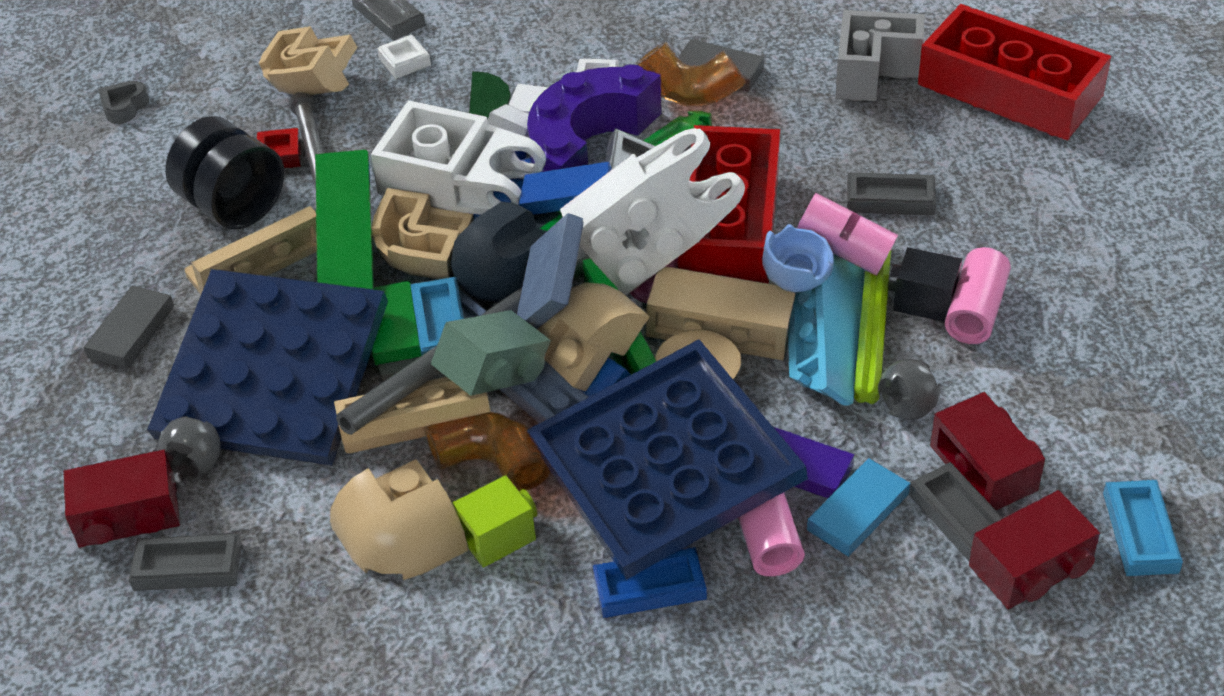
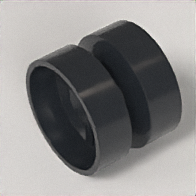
M218 116L204 117L188 125L173 142L166 159V179L173 192L228 229H243L261 220L276 203L284 183V165L278 153L256 138L249 136L245 131L225 118Z

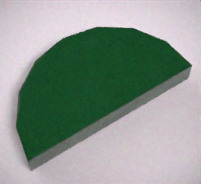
M472 71L469 113L487 117L488 120L490 112L505 104L509 105L511 100L509 86L498 76L487 72Z

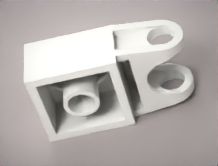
M409 100L371 153L378 194L384 195L387 188L430 194L432 207L482 215L501 202L494 197L493 191L506 194L510 198L511 203L518 205L521 190L510 179H524L526 174L539 173L546 163L544 151L534 140L489 125L487 117ZM515 151L528 153L535 163L532 164L519 160Z
M693 128L682 131L638 157L632 154L560 209L563 217L570 213L583 218L584 225L579 246L625 295L629 294L698 243L736 207L744 195V182L734 172L713 176L701 182L689 181L692 172L700 165L710 147L708 137L701 129ZM695 143L690 149L683 152L689 145ZM730 188V190L724 196H722L719 199H716L726 189Z

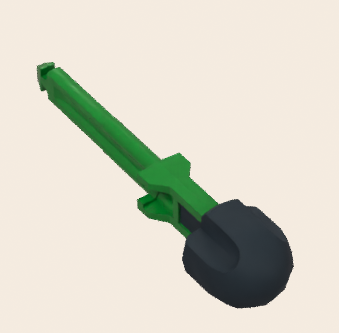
M688 111V116L677 117L643 141L657 146L682 131L693 129L694 125L712 126V114L703 111ZM500 202L477 217L454 241L451 268L460 288L479 302L499 303L523 286L531 245L563 217L561 211L533 215L529 210L515 203Z

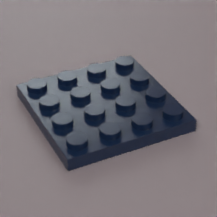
M211 269L148 426V432L154 439H159L160 433L172 420L188 416L204 423L206 421L211 423L220 437L221 449L333 466L342 439L336 419L337 414L334 401L356 397L388 303L385 292Z
M700 339L527 430L532 445L626 580L808 479L806 465Z

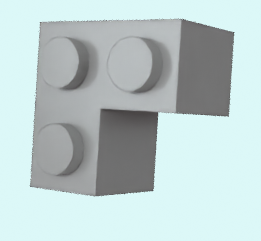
M843 10L835 99L876 101L879 76L897 79L918 78L921 47L924 39L925 14Z

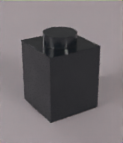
M907 247L902 264H893L889 277L888 291L895 292L893 311L945 322L960 277L962 258Z

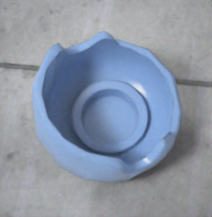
M791 224L786 225L781 232L775 235L771 230L766 234L762 265L769 280L783 290L794 293L805 292L821 285L831 275L834 254L824 237L812 230L794 228Z

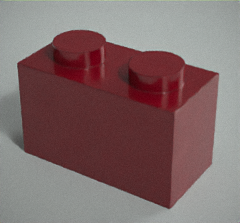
M985 392L934 414L930 447L945 464L951 462L996 511L1039 491L1046 458L1043 456L1039 446L1034 441L1028 440L1015 426L1009 413L1004 408L998 407Z
M165 449L63 470L65 517L78 548L104 544L113 540L145 533H155L160 530L180 526L176 480Z
M1057 490L974 533L969 567L1009 610L1025 600L1033 602L1040 599L1053 585L1068 577L1076 579L1084 575L1095 562L1094 555L1100 532Z

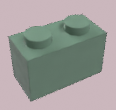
M512 310L449 321L445 323L431 365L470 396L535 381L544 368V357L551 340Z

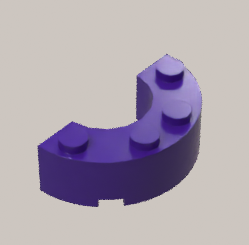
M635 64L623 67H602L567 73L562 76L561 80L544 90L533 103L527 121L528 137L541 147L546 157V163L541 172L589 165L586 140L592 136L614 132L615 129L639 136L662 114L661 75L643 70L641 66Z

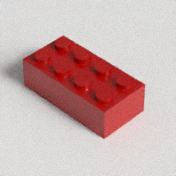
M960 3L922 44L917 85L1068 141L1104 96L1112 56Z
M694 125L695 129H701L707 135L710 147L700 165L692 172L689 181L701 182L713 176L734 172L744 182L745 190L736 207L698 243L678 257V269L769 284V278L762 265L766 234L770 230L774 232L781 129ZM730 188L726 189L716 199H719L722 196H724L730 190Z

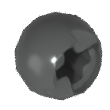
M902 359L894 362L882 373L878 384L879 395L882 394L892 416L904 420L920 419L937 405L941 388L940 384L937 385L927 363L915 359Z
M185 416L172 420L160 433L157 448L158 451L165 449L173 472L176 471L194 478L206 474L218 462L221 442L215 427L208 421L204 423Z

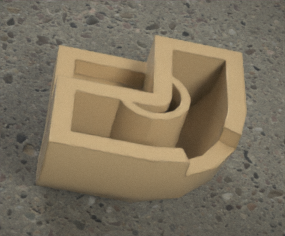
M311 26L278 31L262 54L258 64L262 69L263 76L279 92L292 95L298 92L310 95L339 92L349 85L342 71L347 67L348 61L356 51L357 46L351 35L317 39Z
M387 188L373 217L371 231L379 253L389 266L409 275L445 279L455 277L451 268L454 241L474 221V217L470 213L431 208L430 194Z
M583 283L571 287L568 305L537 329L551 340L544 359L572 387L586 391L611 352L622 356L626 354L648 320L649 315L624 293L606 284Z
M417 459L378 478L374 477L369 468L365 469L351 478L338 492L330 509V523L333 531L353 562L365 573L373 570L381 574H402L403 580L424 574L468 551L464 530L451 500L439 480L432 481Z

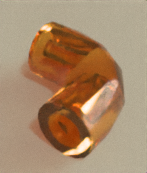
M665 41L650 50L635 63V65L641 66L643 70L660 74L661 97L683 106L713 104L730 96L747 84L738 67L724 50L700 66H690L684 64Z
M487 412L424 427L428 447L440 470L465 461L475 459L486 460L493 463L499 469L502 476L506 475L518 491L522 489L529 490L540 485L551 472L544 462L541 453L529 437L528 428L524 424L500 413Z

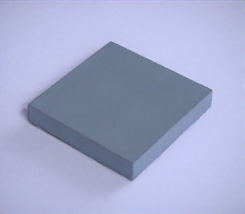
M567 213L530 247L517 315L536 329L569 303L584 225L583 218Z

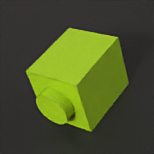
M506 475L452 502L463 527L468 549L483 568L536 540L534 518L538 516L536 505L530 494L525 489L518 491Z

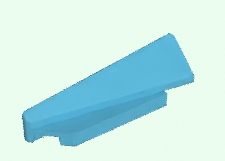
M834 254L833 270L828 279L814 289L795 293L788 331L789 377L800 385L828 396L841 405L846 406L853 404L865 270Z

